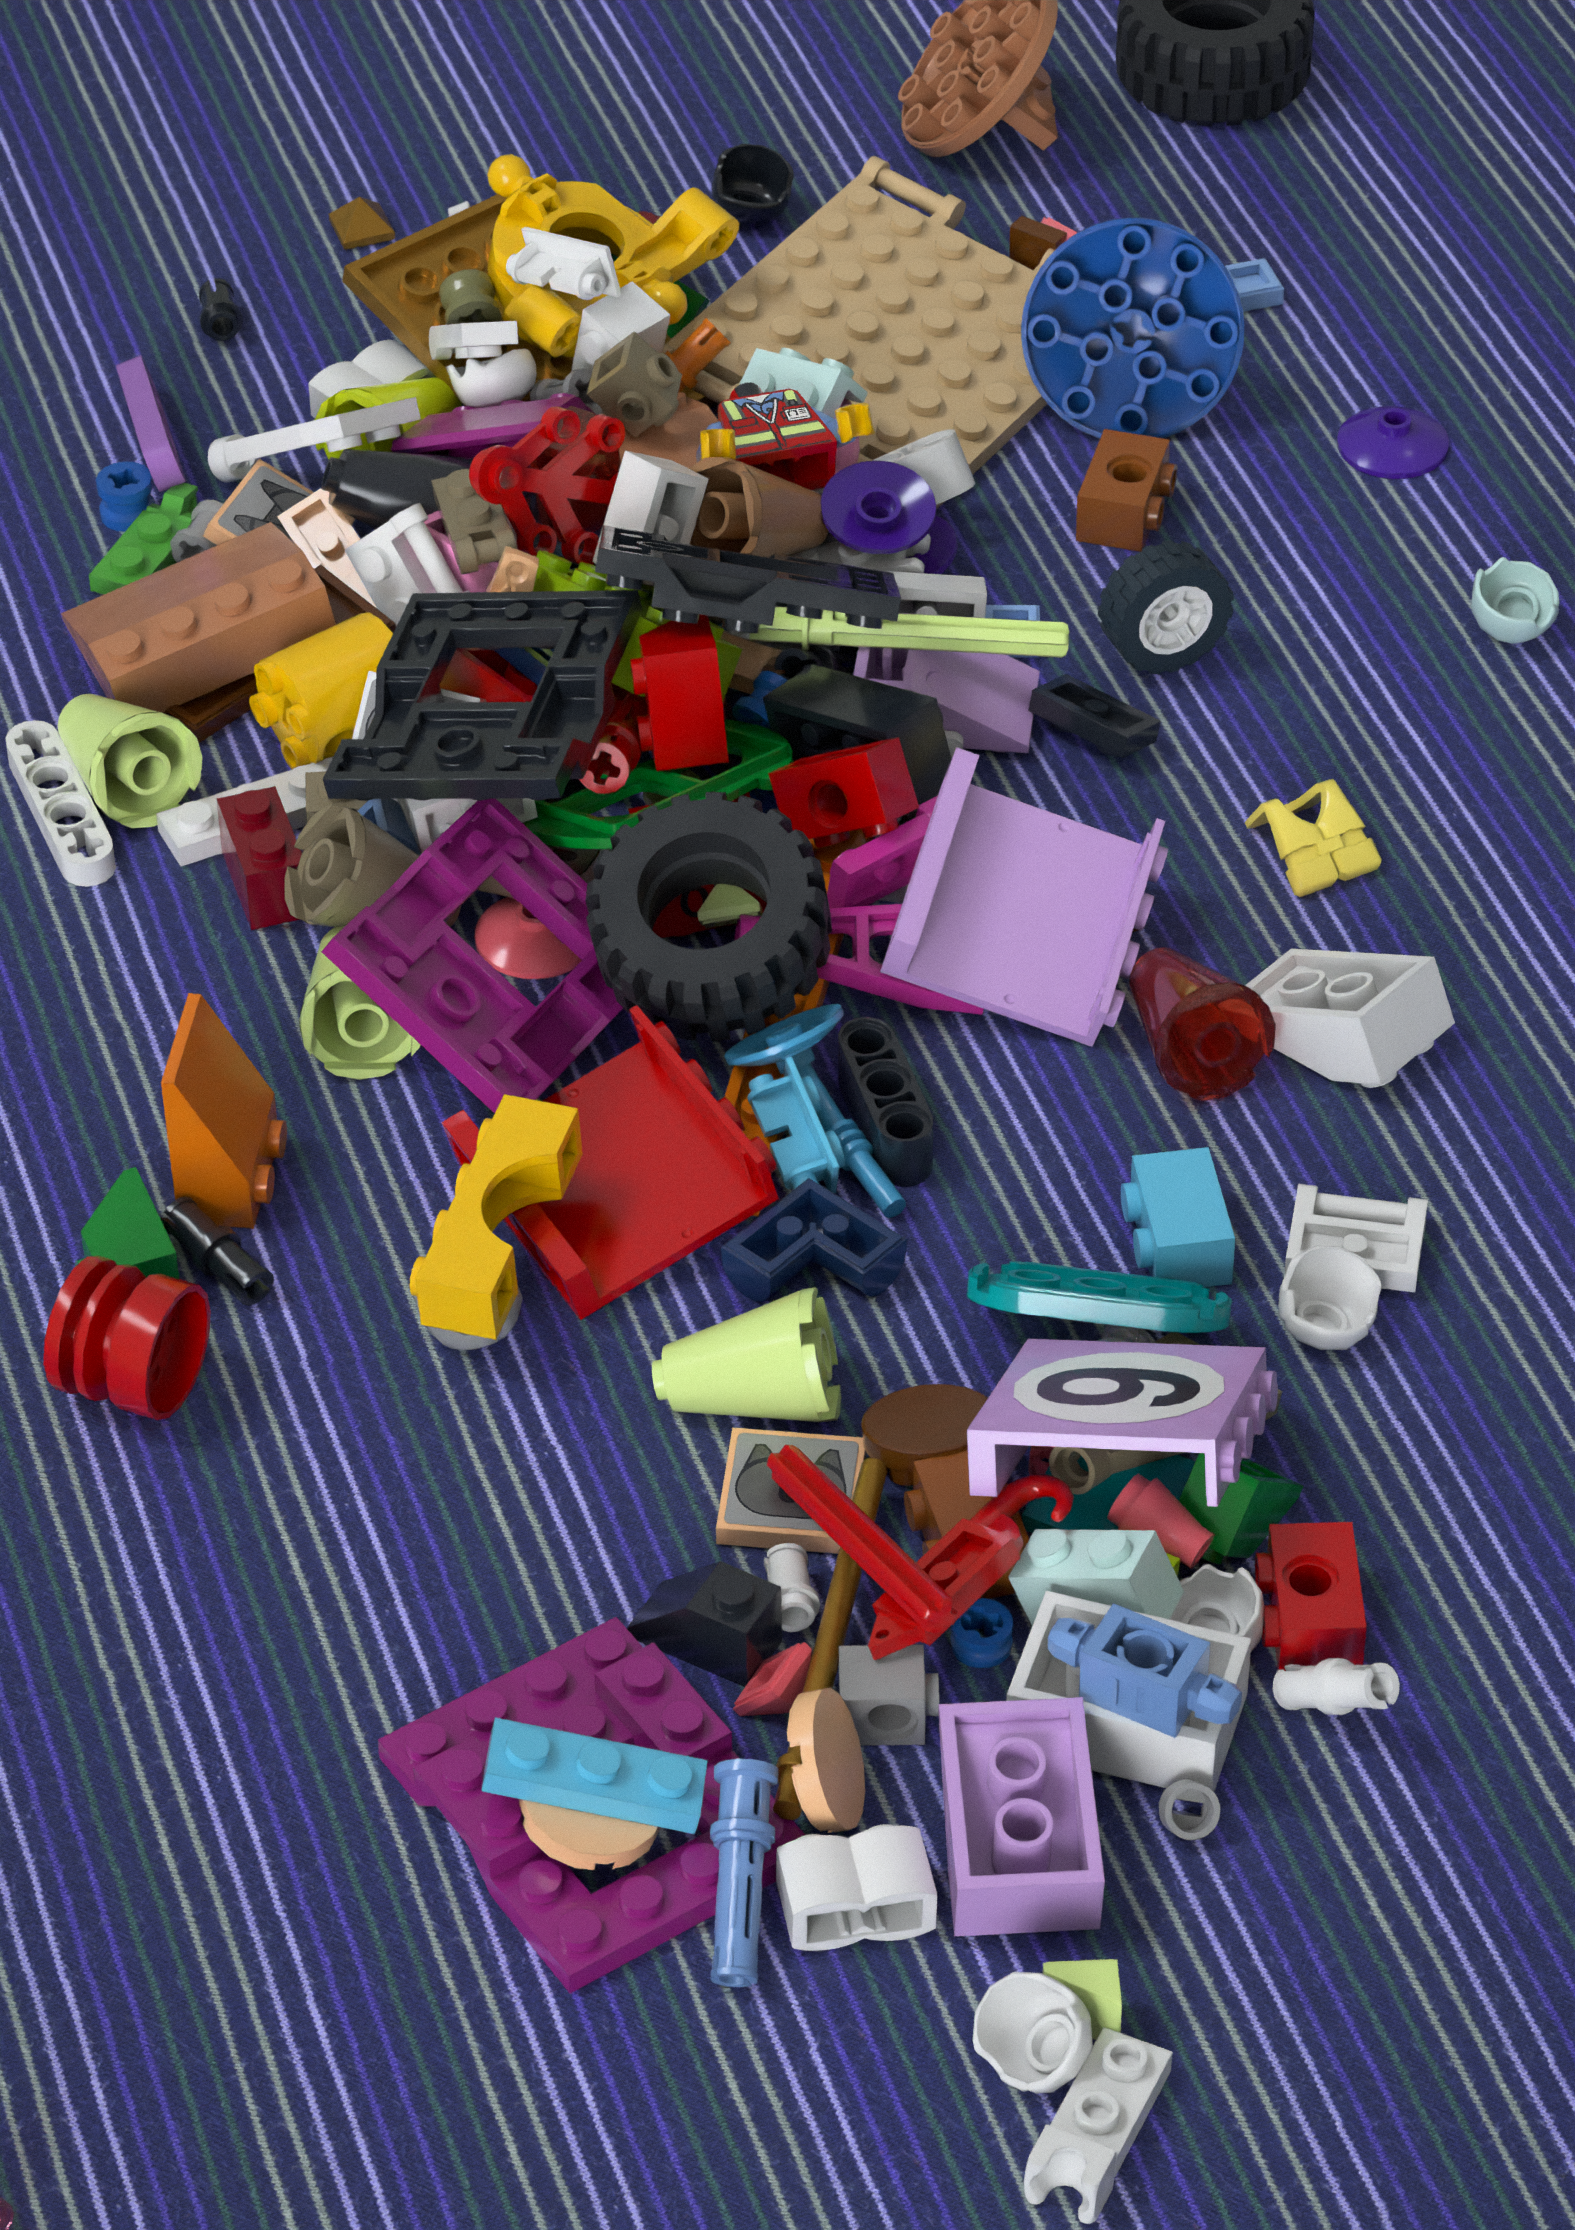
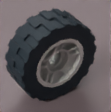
M1172 540L1162 541L1160 545L1153 546L1151 544L1142 548L1141 552L1134 556L1131 555L1124 560V564L1118 570H1114L1109 577L1110 581L1106 588L1103 587L1100 595L1102 599L1101 605L1098 606V616L1102 621L1100 623L1102 631L1127 663L1129 662L1136 670L1141 672L1142 670H1147L1150 674H1160L1163 671L1175 672L1180 670V667L1187 664L1190 666L1199 661L1198 658L1206 652L1209 653L1216 646L1215 642L1219 637H1223L1228 628L1226 626L1229 618H1232L1234 610L1231 606V601L1234 600L1233 591L1229 588L1228 581L1204 551L1199 547L1195 549L1191 543L1181 541V543H1174Z

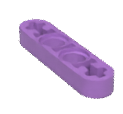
M140 355L116 365L138 441L158 491L163 492L172 486L185 483L186 479L163 406L144 358Z

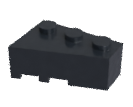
M814 664L762 697L771 731L779 733L788 741L792 749L794 761L899 737L918 805L938 796L951 762V755L943 727V715L935 697ZM917 809L899 817L901 818L899 826L916 818Z

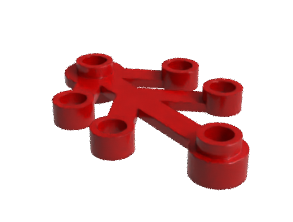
M556 406L551 407L543 414L541 422L512 448L504 445H495L480 451L471 462L469 480L471 486L482 500L495 505L501 504L517 535L516 544L519 551L536 557L539 550L553 553L557 543L555 531L551 527L535 521L522 491L537 493L562 541L563 557L577 565L580 562L593 565L594 562L592 561L599 537L595 533L582 529L567 498L606 504L608 508L619 472L614 474L610 480L572 474L599 450L605 452L618 450L625 439V427L619 419L599 414L590 419L586 430L578 437L581 427L578 415L572 410ZM563 418V427L562 430L558 433L557 426L559 421ZM608 426V434L603 441L602 434L605 427ZM553 442L568 445L542 469L528 467ZM539 533V543L534 548L533 542L536 535ZM584 540V549L583 552L579 555V546L581 542Z

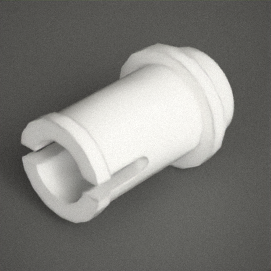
M794 1543L775 1545L768 1550V1558L764 1557V1567L767 1572L768 1581L781 1586L782 1630L788 1632L801 1631L813 1623L820 1609L818 1593L810 1585L808 1555L803 1547Z

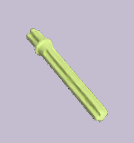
M775 607L773 625L759 624L758 633H750L749 636L750 641L802 644V650H809L810 644L1062 658L1067 655L1069 647V627L1065 622L898 613L897 622L883 620L882 629H872L846 623L847 617H845V613L823 610L822 619H810L787 614V607Z

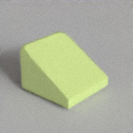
M1117 1960L1055 1961L1043 1963L1044 1975L1056 1979L1072 1989L1085 2004L1090 2013L1093 2039L1097 2040L1103 2027L1120 2033L1122 2000Z

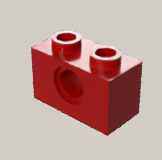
M899 737L801 758L768 773L779 811L791 819L793 830L803 831L808 839H813L815 848L845 841L850 838L849 831L862 828L864 838L894 831L899 827L897 818L919 808Z
M1353 1523L1269 1524L1267 1552L1255 1554V1582L1262 1594H1269L1270 1605H1264L1262 1643L1263 1647H1275L1278 1670L1284 1669L1286 1671L1284 1666L1288 1664L1317 1666L1319 1662L1328 1658L1346 1659L1354 1665H1363L1367 1626Z

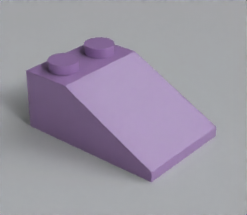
M1083 1697L939 1704L938 1715L947 1862L954 1937L1100 1929L1105 1879Z

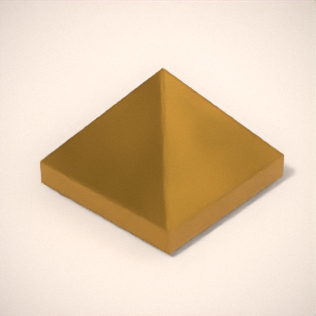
M358 197L329 213V221L343 248L346 250L395 239V232L380 203Z

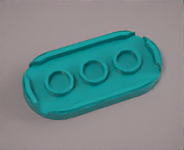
M1009 1261V1264H1002L1001 1274H989V1265L987 1263L974 1266L968 1272L966 1296L971 1301L1007 1312L1183 1333L1213 1332L1227 1328L1230 1324L1232 1305L1231 1298L1222 1291L1216 1293V1300L1209 1299L1210 1289L1203 1288V1285L1198 1283L1019 1261Z

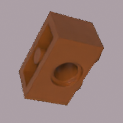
M1104 429L1077 495L1076 541L1142 551L1150 530L1159 531L1165 506L1163 496L1172 497L1176 485L1177 464L1169 463V439Z

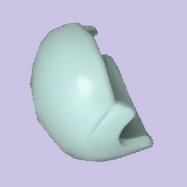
M1505 557L1499 558L1487 570L1483 571L1480 568L1477 571L1473 583L1471 610L1479 627L1496 640L1512 644L1526 642L1540 636L1556 620L1559 613V592L1546 571L1531 562L1509 561Z

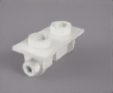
M529 227L521 229L526 246L517 254H512L506 263L507 273L512 276L516 283L522 285L529 283L543 287L549 282L551 289L576 295L583 300H590L601 294L614 297L622 295L609 246Z

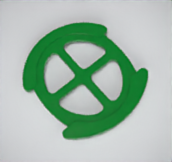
M724 720L728 754L740 756L742 758L740 765L706 781L680 774L693 767L656 771L652 758L644 763H638L631 771L625 785L616 792L600 794L586 788L553 804L546 802V799L534 800L538 817L522 823L545 845L577 849H613L610 838L624 824L631 828L639 823L637 814L645 809L636 813L618 816L596 817L590 814L640 792H651L668 797L653 804L659 811L672 806L671 798L689 794L690 801L706 799V792H726L727 800L733 801L755 788L773 790L768 773L794 762L792 749L783 736L775 731H771L769 728L742 721ZM603 773L601 778L606 779L608 775Z

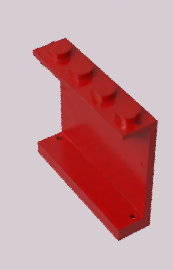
M638 1005L629 1009L640 1042L542 1101L578 1108L583 1155L561 1200L543 1201L527 1205L503 1219L511 1232L580 1320L779 1199L770 1174L777 1170V1164L766 1144L758 1136L751 1140L747 1138L742 1132L745 1130L744 1124L732 1103L726 1097L717 1101L712 1096L711 1092L713 1090L710 1081L697 1061L691 1059L685 1063L679 1056L681 1053L680 1047L667 1025L662 1021L653 1025ZM461 1110L441 1122L460 1166L464 1163L471 1164L477 1151L479 1134L478 1127L467 1113Z

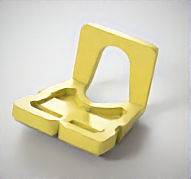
M1328 779L1315 784L1299 798L1285 805L1277 798L1263 802L1245 821L1247 829L1269 822L1280 859H1285L1288 867L1285 873L1294 895L1298 897L1331 887L1337 878L1347 881L1375 871L1382 862L1373 839H1367L1363 832L1366 826L1334 779ZM1321 801V809L1315 824L1294 815V813L1313 807Z

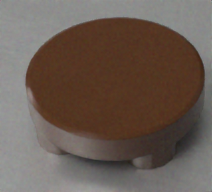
M950 1384L918 1385L892 1392L874 1402L863 1415L861 1426L864 1449L870 1458H876L885 1463L889 1469V1478L893 1483L911 1486L913 1485V1461L950 1456L968 1450L967 1429L988 1397L976 1390Z

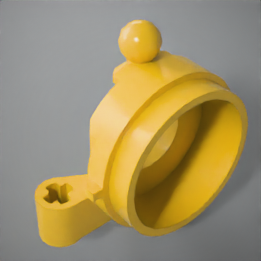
M513 154L496 158L491 163L487 173L489 186L497 195L507 198L501 205L500 214L494 226L488 259V275L491 277L495 288L494 299L498 303L503 321H517L518 335L532 345L547 351L553 357L561 355L574 357L583 309L607 295L601 294L590 300H583L576 295L551 289L549 282L543 287L529 283L525 285L516 283L512 276L507 273L506 263L512 254H517L526 246L521 231L523 227L609 246L610 252L619 257L614 261V267L620 288L630 282H634L670 314L668 325L679 322L687 310L686 294L674 282L709 260L716 259L731 246L739 231L738 220L698 188L686 190L653 224L639 213L623 205L598 184L577 181L557 182V179L548 173L534 179L530 175V168L526 162Z

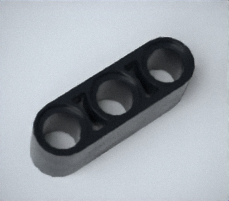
M871 1017L850 1020L840 1028L838 1033V1086L851 1117L859 1130L863 1132L866 1139L872 1144L873 1158L894 1186L911 1187L923 1183L930 1176L933 1169V1117L897 1037L889 1024Z

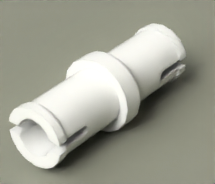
M1328 1658L1319 1662L1317 1666L1288 1664L1284 1666L1286 1671L1284 1669L1278 1670L1273 1680L1274 1697L1284 1709L1317 1708L1327 1715H1345L1354 1708L1387 1709L1386 1703L1394 1704L1396 1702L1400 1687L1397 1673L1386 1663L1354 1665L1348 1660L1340 1658Z

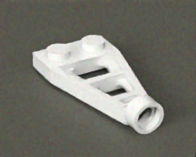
M416 397L249 437L235 434L218 438L211 443L208 450L209 467L214 476L220 481L233 482L244 479L258 459L265 456L327 442L329 453L362 445L360 436L362 433L366 434L368 444L401 436L400 424L421 420Z

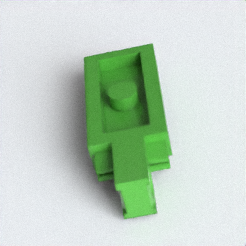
M187 483L172 486L164 493L161 505L154 503L148 505L147 509L139 514L89 574L91 591L107 594L176 564L177 562L172 556L170 541L179 530L187 528L192 522V511L198 505L196 493L198 486Z

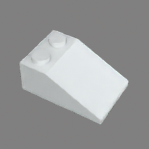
M1290 949L1217 1007L1221 1020L1332 1081L1361 1083L1363 1087L1367 1088L1378 1087L1391 1082L1397 1076L1399 1069L1416 1055L1432 1048L1434 1040L1455 1023L1435 957Z

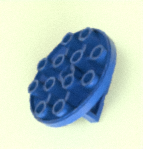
M1119 218L1100 222L1081 230L1063 242L1046 259L1033 279L1027 293L1021 322V340L1026 366L1033 383L1047 404L1069 424L1098 438H1101L1104 429L1165 438L1181 432L1196 423L1225 394L1234 378L1242 355L1244 317L1239 293L1230 273L1219 257L1204 242L1186 230L1167 222L1148 218Z

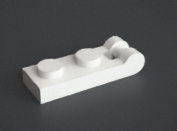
M517 321L431 326L429 330V350L433 360L450 359L452 353H455L456 359L502 356L501 345L518 344Z

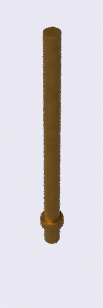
M868 1458L861 1463L852 1501L875 1522L888 1467L879 1459ZM841 1547L836 1560L803 1693L830 1687L833 1689L839 1666V1646H844L863 1571ZM790 1743L787 1753L780 1756L777 1761L779 1786L773 1805L774 1813L786 1820L797 1819L802 1812L791 1774L793 1773L792 1766L802 1764L800 1746L790 1747Z

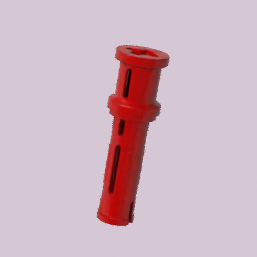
M630 692L625 696L623 704L613 716L611 722L607 723L583 779H579L587 789L595 793L610 794L618 791L627 782L631 771L637 766L642 755L636 716L647 714L645 697L634 695ZM634 707H637V710L633 715L631 711ZM603 773L608 775L605 780L600 779Z

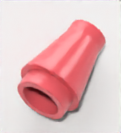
M1136 1474L1123 1488L1107 1516L1108 1520L1119 1527L1118 1530H1155L1165 1552L1180 1558V1562L1190 1569L1200 1561L1215 1536L1194 1518L1158 1478L1149 1481L1140 1474Z

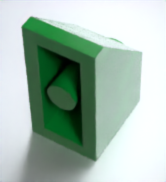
M137 1168L123 1170L82 1228L81 1237L84 1258L75 1260V1266L86 1257L101 1256L114 1260L117 1265L129 1264L136 1266L145 1275V1278L149 1275L163 1274L179 1279L176 1251Z
M1199 1453L1179 1498V1502L1204 1528L1215 1535L1202 1558L1222 1564L1225 1556L1250 1558L1269 1535V1524H1278L1297 1501L1304 1486L1252 1460L1243 1458L1240 1464L1238 1481L1229 1484L1218 1507L1207 1506L1205 1453Z

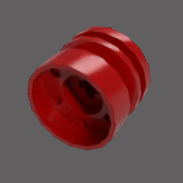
M101 1256L86 1257L73 1268L65 1280L50 1313L44 1339L43 1360L47 1381L56 1390L65 1393H81L86 1399L92 1401L106 1400L109 1397L119 1409L155 1420L169 1418L182 1406L189 1395L204 1361L210 1334L211 1318L208 1294L200 1285L163 1274L149 1275L145 1278V1275L136 1266L129 1264L117 1265L114 1260Z

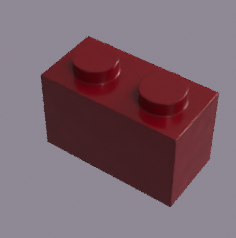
M276 786L217 798L222 854L250 929L255 930L300 920L292 916L285 901V875L287 866L297 870L302 853L300 849L294 847L297 840Z

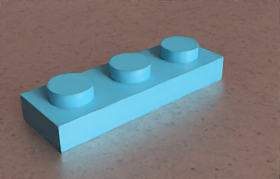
M495 1717L490 1735L481 1791L695 1834L701 1815L707 1760Z

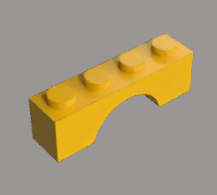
M504 1094L493 1118L484 1119L479 1130L477 1151L471 1164L464 1163L457 1175L455 1197L449 1209H442L437 1215L433 1228L432 1245L426 1257L419 1256L412 1268L410 1293L417 1296L421 1325L497 1340L517 1297L518 1285L513 1247L502 1241L492 1232L505 1217L522 1207L543 1201L561 1200L583 1155L578 1108Z

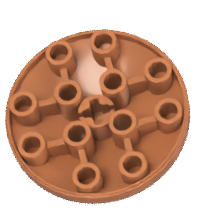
M965 0L952 14L945 12L939 16L930 30L932 40L923 52L912 76L903 83L898 93V99L903 103L901 128L907 141L925 155L931 157L947 156L975 142L1002 119L1043 151L1054 142L1058 135L1055 121L1056 110L1052 103L1051 79L1046 70L1041 66V63L1054 33L1058 13L1057 0Z

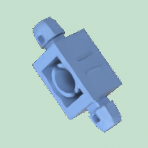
M1114 1603L1096 1629L1095 1624L1079 1619L1059 1618L1050 1630L1048 1650L1055 1658L1073 1667H1080L1079 1697H1083L1084 1701L1174 1738L1177 1737L1182 1725L1192 1711H1195L1194 1717L1215 1724H1230L1240 1709L1242 1691L1234 1683L1215 1673L1208 1676L1210 1642Z

